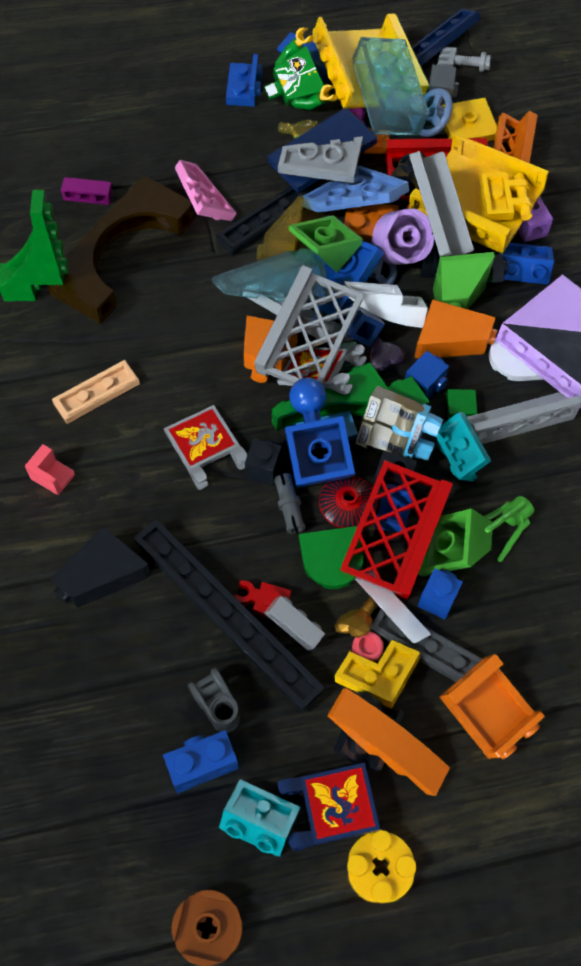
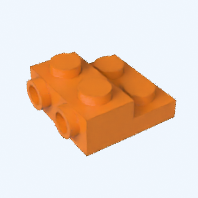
M382 203L347 208L344 224L359 235L364 242L371 244L373 230L377 221L386 213L399 210V205Z

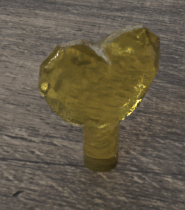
M310 119L299 121L295 125L280 122L278 132L291 134L296 139L317 126L318 123Z

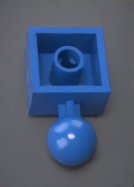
M306 377L299 379L291 387L289 399L292 407L297 412L303 414L304 423L285 427L296 488L353 477L355 470L344 416L321 420L320 410L326 402L324 386L314 378ZM316 446H320L321 450L327 451L323 459H318L317 456L312 455L315 452Z

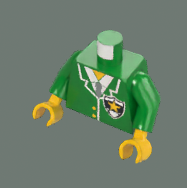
M303 27L297 30L296 38L283 49L276 60L275 67L273 68L275 82L264 86L269 100L282 95L286 106L292 105L294 108L310 111L324 104L326 100L336 101L337 95L329 96V91L334 89L335 86L323 85L307 46L303 47V43H311L314 38L313 35H310L305 40L303 34L308 28Z

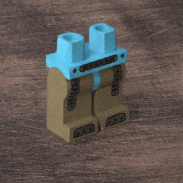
M377 386L370 396L355 444L365 448L367 445L410 459L416 457L428 460L435 443L422 439V432L437 437L443 419L429 413L431 406L421 405L412 399Z

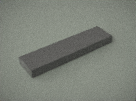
M382 608L371 626L370 631L378 634L387 643L390 644L391 640H394L419 651L420 662L455 682L482 660V658L427 627L425 628L431 635L417 643H412Z

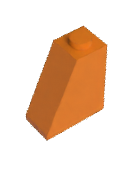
M432 299L417 342L414 358L419 359L426 351L440 358L484 354L487 344L493 345L498 329L493 328L496 317Z

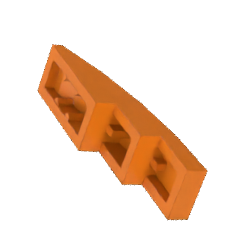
M343 688L327 716L368 754L379 756L398 775L407 776L427 795L436 796L450 767L398 723L348 688Z

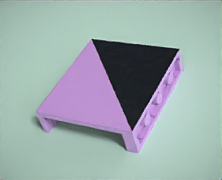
M561 275L503 322L495 341L565 397L570 398L579 395L581 398V288L564 275Z

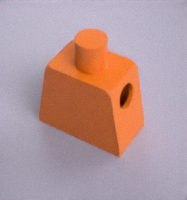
M247 316L244 341V367L252 369V380L264 383L267 381L268 376L257 373L254 361L274 321ZM298 333L291 335L288 340L291 349L297 345ZM290 356L278 360L275 368L283 371Z

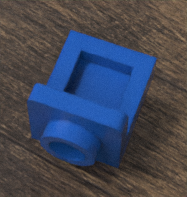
M386 484L388 490L398 487L396 485ZM406 488L391 494L397 509L412 503ZM387 497L382 498L377 518L393 511ZM410 509L399 514L405 527ZM395 516L380 521V525L385 531L392 533L402 531Z

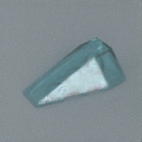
M302 248L299 251H286L213 276L212 283L226 295L257 299L260 294H264L274 298L275 301L284 302V298L287 297L302 265L313 269V274L326 279L327 276L324 263L315 256L313 251ZM318 284L315 285L312 291L315 300L330 295L327 288Z

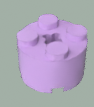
M402 209L388 212L377 221L373 230L371 244L379 247L384 252L382 255L383 261L389 264H412L428 256L434 244V235L432 234L429 219L423 212L417 209Z

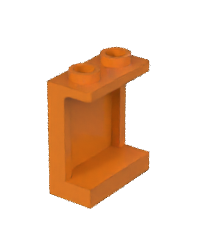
M496 654L484 657L440 695L439 698L488 759L500 757L505 759L517 749L515 745L517 741L523 736L524 738L530 737L540 728L538 722L545 716L541 711L532 710L499 669L504 663Z

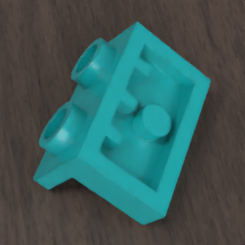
M458 412L441 425L436 437L438 440L437 445L440 451L448 458L451 464V472L459 480L474 481L477 479L475 473L491 462V459L466 414Z
M240 779L224 808L219 828L232 838L242 839L256 846L264 853H271L279 857L298 816L300 807Z

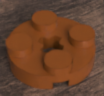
M204 890L195 893L186 901L184 900L174 914L172 921L173 940L181 955L195 965L214 966L225 962L236 951L242 937V920L238 909L226 895L220 892ZM206 918H212V923L217 927L216 934H210L208 939H203L202 931L197 930V926L199 923H205Z

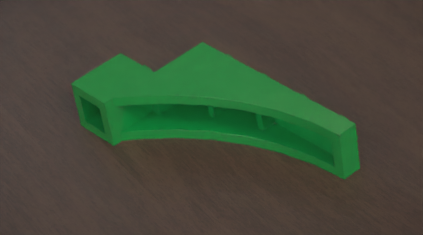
M32 190L30 216L33 229L28 241L10 261L0 263V293L4 301H36L37 290H41V285H63L64 274H68V258L63 257V240H58V222L53 221V204L47 201L45 190Z
M369 362L349 370L350 380L346 383L347 385H352L349 394L344 395L325 388L326 402L320 410V415L324 417L350 410L353 416H364L370 396L377 386L412 399L421 405L426 404L429 406L430 401L412 376L404 380L398 379L387 387ZM290 400L281 401L272 409V424L277 431L304 421L303 414L297 412L292 407Z

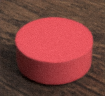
M371 631L361 638L355 637L352 644L353 653L372 662H377L380 659L384 649L380 636Z

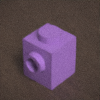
M541 197L533 206L531 211L532 218L524 220L518 229L524 242L546 237L549 233L553 218Z

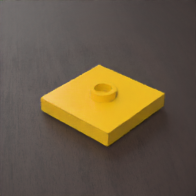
M480 98L453 103L450 120L444 129L448 139L453 138V134L456 133L466 138H487V141L495 140L497 125L486 99Z

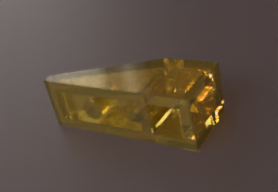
M303 196L296 198L265 233L263 244H258L257 260H261V271L292 275L298 239L288 229L289 225L302 222Z

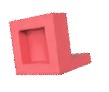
M44 444L41 445L25 465L31 480L58 496L75 475L72 469L57 461L52 449Z

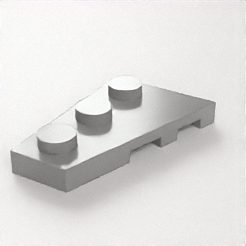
M363 136L354 137V141L340 142V139L330 140V144L325 145L305 143L283 146L278 164V173L354 183Z

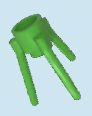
M523 496L516 497L511 503L506 502L500 508L484 516L492 520L503 514L485 528L487 533L496 529L505 521L511 526L518 525L498 556L497 560L499 562L504 560L523 530L531 524L528 518L534 514V507Z

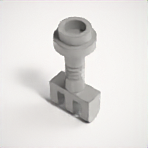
M445 47L440 51L437 65L447 67L470 65L479 67V72H484L490 69L491 55H487V52H481V57L457 55V48Z

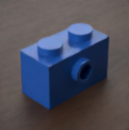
M226 730L204 739L202 735L195 736L185 741L184 747L163 755L177 794L239 769Z

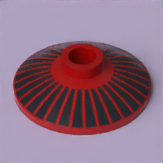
M356 476L328 482L323 487L319 497V507L323 517L330 524L338 528L358 526L373 488L368 482ZM351 495L354 499L347 501L344 499V496ZM375 501L372 506L375 512L377 509V501ZM371 513L369 514L366 522L370 521L373 518Z

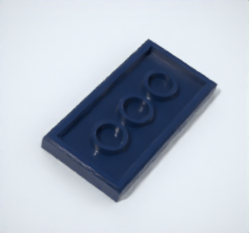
M344 108L285 146L305 143L325 145L330 144V140L340 139V142L354 141V137L363 136L361 154L377 143V136L352 112ZM283 147L267 156L268 163L277 172ZM279 173L297 193L320 180L318 178Z

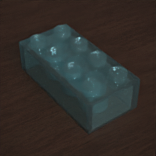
M360 37L352 61L373 133L419 135L429 116V111L406 39Z

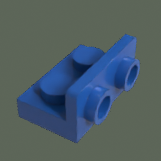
M253 54L252 64L230 63L226 105L255 107L256 96L260 97L261 81H258V79H262L263 64L258 63V54Z
M509 243L503 252V259H505L507 264L504 280L548 284L554 264L552 247Z

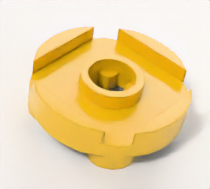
M380 830L362 836L353 845L348 856V879L353 890L364 900L380 904L391 903L400 899L410 889L416 872V863L410 848L400 837ZM376 858L379 861L386 859L389 863L387 866L390 872L389 875L385 876L381 873L376 876L372 872L375 868L372 861Z

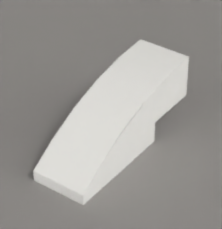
M344 281V286L364 293V299L360 305L363 309L390 322L423 328L427 306L422 297L403 296L397 285Z

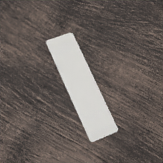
M373 571L366 573L368 575L375 577ZM355 578L412 643H417L431 635L393 592Z

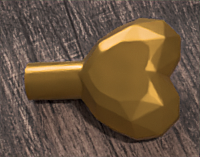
M369 597L360 609L351 610L340 616L335 624L336 632L351 634V636L357 638L363 637L371 630L372 618L370 615L377 608L378 604L372 597Z

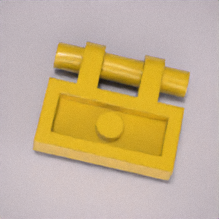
M507 172L481 174L480 186L487 219L491 221L513 220L514 211H518L521 214L522 220L532 218L533 203L531 198L528 197L529 183L523 173L515 174L513 180H508ZM511 193L517 195L518 198H512Z

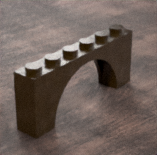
M143 175L137 183L132 184L129 191L121 199L116 201L114 207L99 219L97 225L83 236L81 242L66 254L65 257L68 258L69 264L68 274H64L63 285H48L50 295L97 323L102 324L117 307L114 290L103 283L97 274L98 263L104 251L111 243L123 235L143 229H160L181 236L195 220L194 207L191 201Z

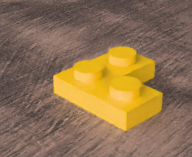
M391 640L377 664L349 651L335 674V682L355 692H367L383 705L392 709L420 660V652Z

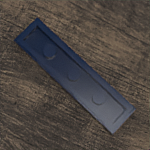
M467 9L459 10L411 48L419 65L422 66L480 20L479 12Z

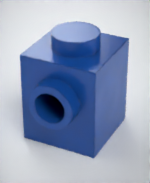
M426 351L406 371L405 379L412 376L425 396L429 398L435 391L439 393L447 384L448 379L446 376L449 366L442 358Z
M434 568L417 607L445 620L463 581L458 580L456 575L449 571H439Z

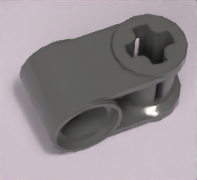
M214 667L210 670L211 674L195 684L190 682L187 686L199 707L204 710L213 727L219 732L226 730L229 733L234 731L240 723L239 709L222 676ZM223 709H229L233 712V715L228 720H220L216 717L218 712Z

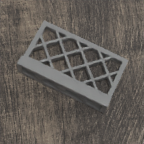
M302 265L254 361L257 373L264 376L269 374L294 384L299 379H302L300 372L316 367L319 374L317 380L323 385L364 299V293L313 274V269ZM318 284L327 288L330 295L315 300L312 291L315 285ZM344 296L355 299L352 307L342 311L336 299ZM332 301L336 313L322 318L317 306ZM314 308L318 319L303 325L300 318L302 312ZM339 318L342 324L341 330L329 335L324 323ZM321 325L325 337L310 342L305 330ZM302 332L306 344L291 349L288 342L290 336ZM328 342L331 350L329 355L317 359L313 347ZM309 349L313 361L298 366L294 354ZM288 356L291 357L295 368L285 372L275 368L278 360Z

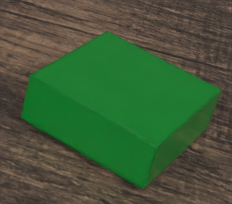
M447 390L448 418H452L458 412L465 413L467 417L477 414L475 390Z

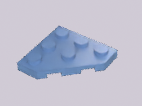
M357 166L354 183L331 180L302 196L301 201L303 207L314 212H326L395 202L400 199V196L408 193L410 190L408 181Z

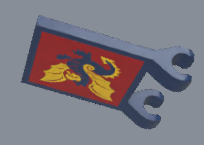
M365 762L278 781V789L282 797L293 796L301 792L304 793L311 831L292 833L288 836L289 846L293 851L380 831Z

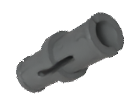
M284 473L285 485L280 475L274 478L280 499L278 507L280 511H283L287 533L296 534L294 522L296 527H298L299 533L306 528L299 508L301 500L299 496H296L292 475Z

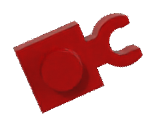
M241 580L239 588L247 590L249 593L245 597L235 595V598L243 606L254 605L253 614L269 618L264 612L270 604L279 596L287 597L290 600L291 590L262 582L259 590L255 589L249 581Z

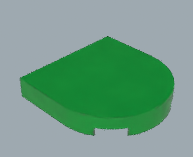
M357 526L299 534L303 567L309 578L326 589H341L350 585L356 577L341 572L340 568ZM360 540L358 541L356 549L361 548ZM363 552L352 556L349 567L361 571Z

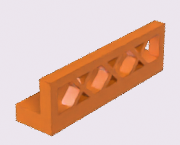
M528 111L518 121L503 112L499 116L493 149L530 163L538 115ZM505 124L515 129L513 134L509 133ZM503 142L508 144L511 152H506L502 145Z

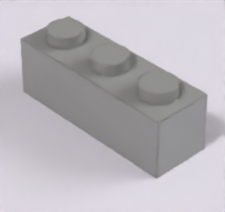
M279 596L275 598L264 614L305 649H314L325 635L321 631V626L307 619L306 613L293 607V603L287 597Z

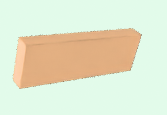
M123 360L56 396L52 401L66 424H69L138 386L140 382L128 363Z

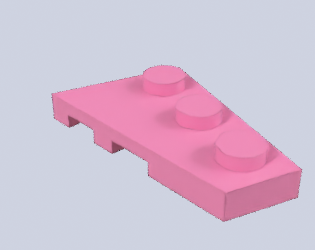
M179 160L175 170L197 215L212 217L215 220L232 221L237 213L200 167L195 163Z

